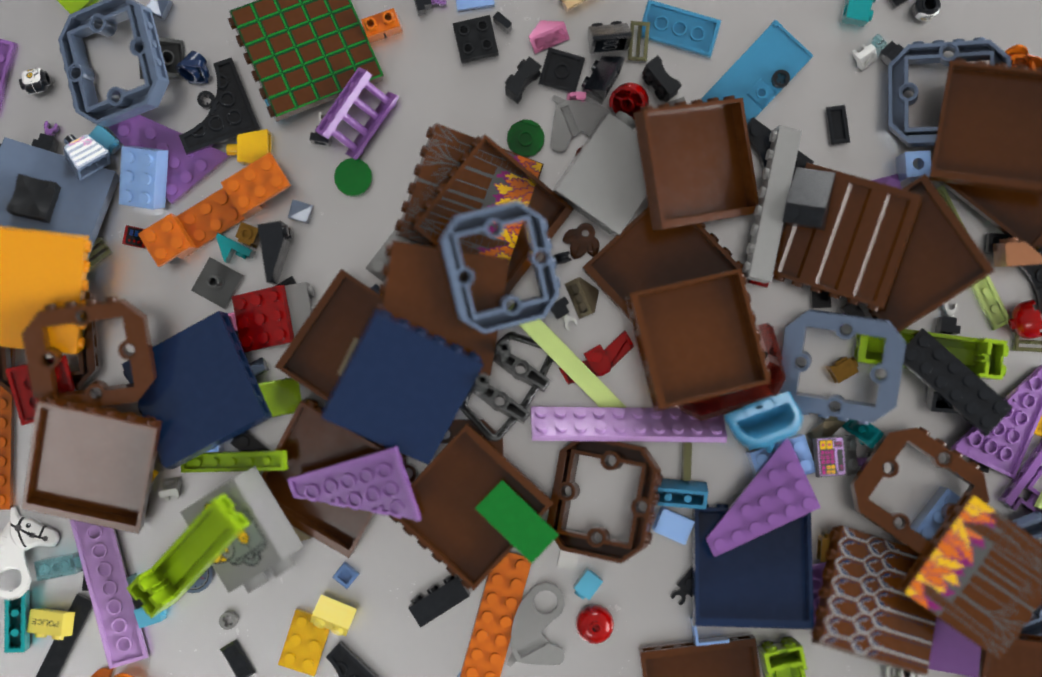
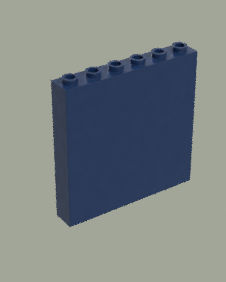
M375 309L321 411V418L388 448L398 446L400 453L429 465L483 367L481 356L473 351H470V353L464 351L463 347L456 343L449 344L439 335L432 336L428 334L426 329L420 326L415 328L409 325L410 323L403 318L396 319L392 317L390 312L384 309L380 311Z
M217 311L152 347L157 377L139 399L137 407L143 417H154L162 421L157 451L160 456L159 461L165 469H175L272 417L227 313ZM128 360L122 364L125 378L131 384L134 381L131 363Z
M707 504L706 510L692 509V520L695 521L692 528L693 626L812 629L814 627L811 512L714 557L705 538L729 509L728 505L717 504V507H709V504Z

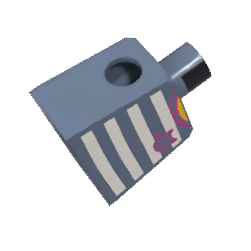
M70 134L65 137L64 143L66 145L63 147L65 159L79 181L111 164L109 151L90 136L84 135L76 139L74 135Z

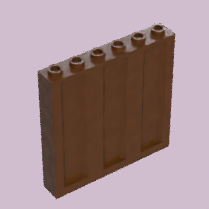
M806 163L805 169L836 173L825 231L785 225L779 242L773 279L781 282L787 279L792 281L791 285L800 288L806 285L810 287V291L819 294L825 291L829 293V297L840 300V297L848 299V303L859 306V303L867 305V309L878 312V309L884 310L923 199L922 195Z

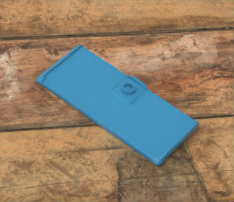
M774 20L764 33L701 98L702 102H707V99L715 97L723 100V97L732 95L735 96V99L743 98L746 122L748 124L750 119L756 118L783 89L774 87L771 82L773 74L778 70H785L789 73L791 80L813 55L779 21ZM778 74V78L776 79V81L778 83L781 82V84H783L785 76H780V74Z

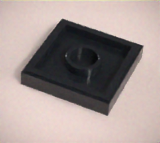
M549 47L538 85L564 93L576 92L585 57Z

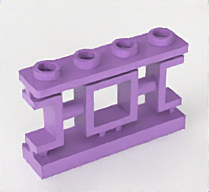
M1042 439L1019 469L1015 479H1012L998 499V501L1007 505L1012 510L1016 511L1021 504L1032 513L1039 511L1033 506L1040 492L1033 488V486L1042 475V466H1040L1042 464ZM1024 488L1032 493L1027 502L1018 497Z

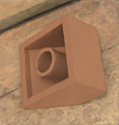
M1018 238L999 239V243L993 244L994 267L1042 264V255L1027 242H1018Z

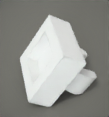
M862 44V51L859 53L855 50L853 51L857 67L861 71L877 61L876 48L872 44L869 46Z
M180 477L160 481L158 489L160 498L165 497L166 501H170V496L173 495L176 496V499L180 498L182 484Z

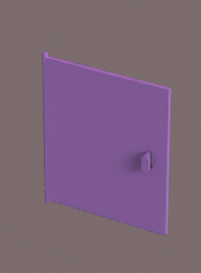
M936 616L928 669L979 677L981 647Z

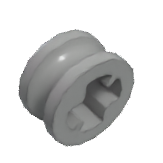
M232 611L223 613L219 618V625L225 630L232 629L238 623V616ZM231 616L230 620L233 621V623L227 625V621L224 620V618Z

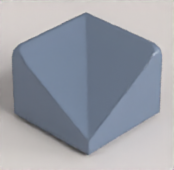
M151 0L147 7L152 9L153 15L166 20L173 2L171 0Z
M292 200L288 218L309 224L313 205Z
M263 357L249 363L255 377L269 369Z

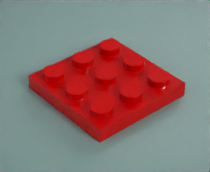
M285 285L232 296L239 339L244 353L292 342L294 333Z
M62 355L61 363L55 367L59 393L76 391L67 356ZM54 358L47 359L49 362H54ZM23 364L6 368L5 371L21 426L34 423L36 405L39 399L33 396L28 365Z

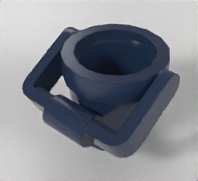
M191 51L175 67L177 73L190 84H206L209 82L210 74L207 66H205L207 61L196 51Z

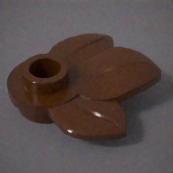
M583 223L577 229L568 230L562 241L564 243L571 244L570 253L573 259L582 257L586 252L594 257L599 252L600 245L595 237V229L589 223ZM588 230L589 235L583 236L582 231Z

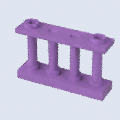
M359 67L315 129V132L327 139L333 136L349 149L345 154L355 160L363 154L364 148L390 110L396 106V101L399 99V96L389 91L386 95L369 82L372 74ZM363 88L367 89L381 101L376 110H373L358 98ZM352 104H355L370 116L365 126L347 114ZM341 120H344L359 132L354 142L337 130Z

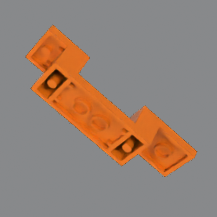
M271 152L222 181L223 188L178 216L170 213L138 233L158 267L165 265L176 257L184 259L216 239L217 233L222 235L263 210L261 206L263 203L292 186Z

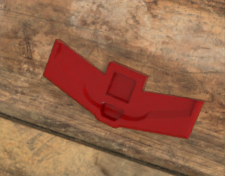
M624 330L604 350L601 345H598L584 353L587 360L582 362L596 377L603 376L610 372L611 368L634 345ZM559 368L567 384L575 383L561 368Z

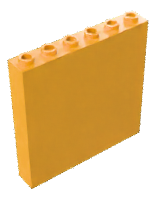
M0 226L1 347L24 349L22 333L38 311L44 308V305L57 304L58 307L65 306L66 302L77 301V304L85 303V300H87L85 299V292L89 289V280H86L87 272L90 270L88 253L91 252L92 247L89 235ZM80 310V317L86 319L84 318V311ZM72 323L48 326L50 346L58 348L61 353L78 354L85 347L83 330H85L86 325L78 326Z

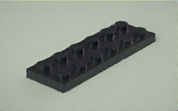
M923 328L906 344L903 365L984 436H988L1013 408Z

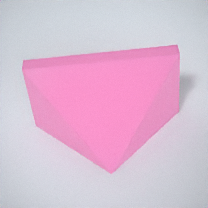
M540 20L529 35V40L533 52L536 54L569 40V35L564 22Z

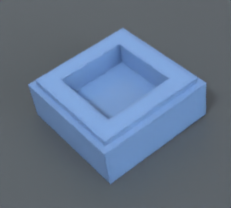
M344 562L332 578L348 589L360 573Z

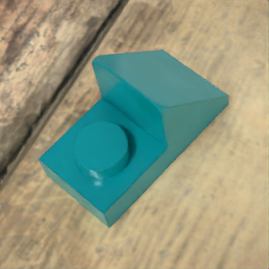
M219 233L216 235L224 262L229 264L235 250V254L244 259L247 256L250 258L254 257L256 251Z
M849 419V421L842 425V428L850 435H855V439L861 445H866L871 449L884 436V433L871 423L864 425L857 423V420Z

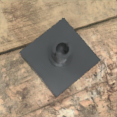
M209 257L191 291L226 309L242 282L244 275Z

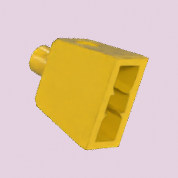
M268 129L238 134L237 144L226 145L227 155H237V162L242 165H250L271 152V132Z

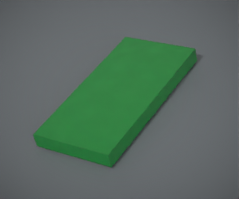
M503 480L475 508L531 564L559 536Z

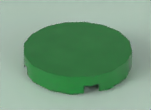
M523 119L514 123L507 133L509 149L527 158L537 155L544 145V132L539 124L532 120Z
M350 158L342 161L337 166L334 174L337 188L345 195L351 197L364 194L371 187L373 180L372 171L369 166L360 159Z

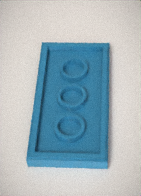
M648 0L642 22H650L649 41L711 58L721 20L653 0ZM642 26V39H645L646 26Z

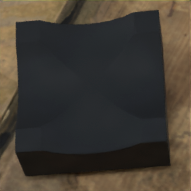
M490 15L453 23L462 64L477 59L499 56Z
M658 55L645 65L642 78L647 85L653 86L655 89L654 93L659 100H664L666 103L678 94L682 84L665 71L662 59Z
M530 56L527 60L523 59L517 66L518 71L516 74H511L505 81L506 95L518 104L527 85L540 77L541 72L539 70L542 66Z
M18 173L15 191L6 210L11 215L50 223L61 187L57 182L40 180Z

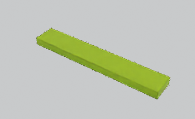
M287 450L205 452L181 465V473L247 471L255 466L258 471L288 470Z

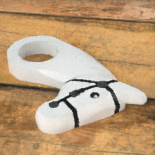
M11 507L10 522L0 533V576L9 569H16L21 572L22 581L12 591L0 589V599L14 600L22 597L30 587L32 579L27 566L25 551L36 546L54 547L60 539L59 533L56 530L31 518L19 516L17 507Z

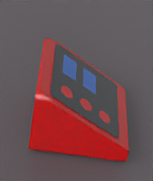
M126 225L122 244L145 249V245L138 233L145 229Z

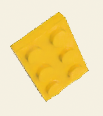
M297 608L278 665L315 677L330 630L316 627L310 622L312 613Z

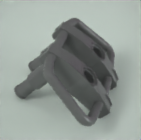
M515 332L507 333L496 343L493 361L515 379L532 386L522 403L519 405L505 392L489 385V378L486 374H478L460 407L466 417L490 441H498L503 438L516 421L524 424L530 415V412L526 409L539 390L545 392L551 382L546 377L553 362L549 355H547L539 372L529 365L527 361L510 353L511 346L508 342L511 339L542 349L531 337ZM517 366H523L525 368V373L519 374L516 372L515 368ZM472 393L490 405L495 411L510 417L497 433H491L467 406ZM501 397L504 399L505 404L498 406L495 404L494 399Z

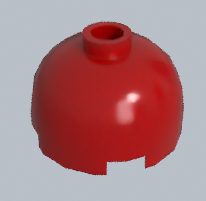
M628 82L620 85L612 92L609 104L615 113L622 111L634 119V113L641 111L640 107L649 105V97L642 86L637 83Z
M1033 299L1015 306L1011 312V318L1008 319L1010 329L1015 330L1017 335L1025 339L1042 337V332H1040V329H1042V318L1040 311L1035 310L1033 307L1036 304Z
M591 604L579 611L575 625L579 636L583 640L591 644H599L606 641L612 634L614 621L607 608L602 605Z

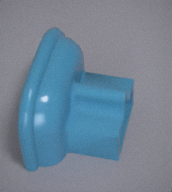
M789 391L744 406L724 416L739 443L747 446L749 451L755 448H765L768 453L774 452V443L796 434L801 428L803 420L801 411Z

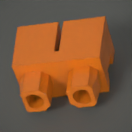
M394 8L361 19L369 43L384 39V33L389 37L403 32Z

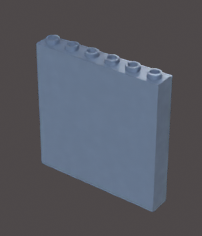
M4 137L0 147V226L89 235L92 251L120 177L115 171L102 168L79 181L64 155ZM18 173L40 180L57 182L61 187L50 223L11 215L6 210L15 191Z

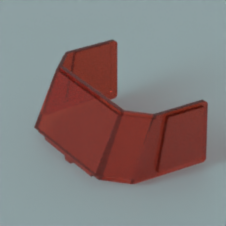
M769 323L759 325L766 351L769 353L770 362L767 368H769L771 373V383L678 405L680 410L700 421H704L736 411L771 396H776L786 380V375L781 362L783 359L773 326H770Z

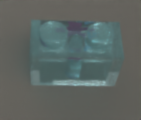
M78 552L44 558L34 562L37 581L73 575L83 571Z

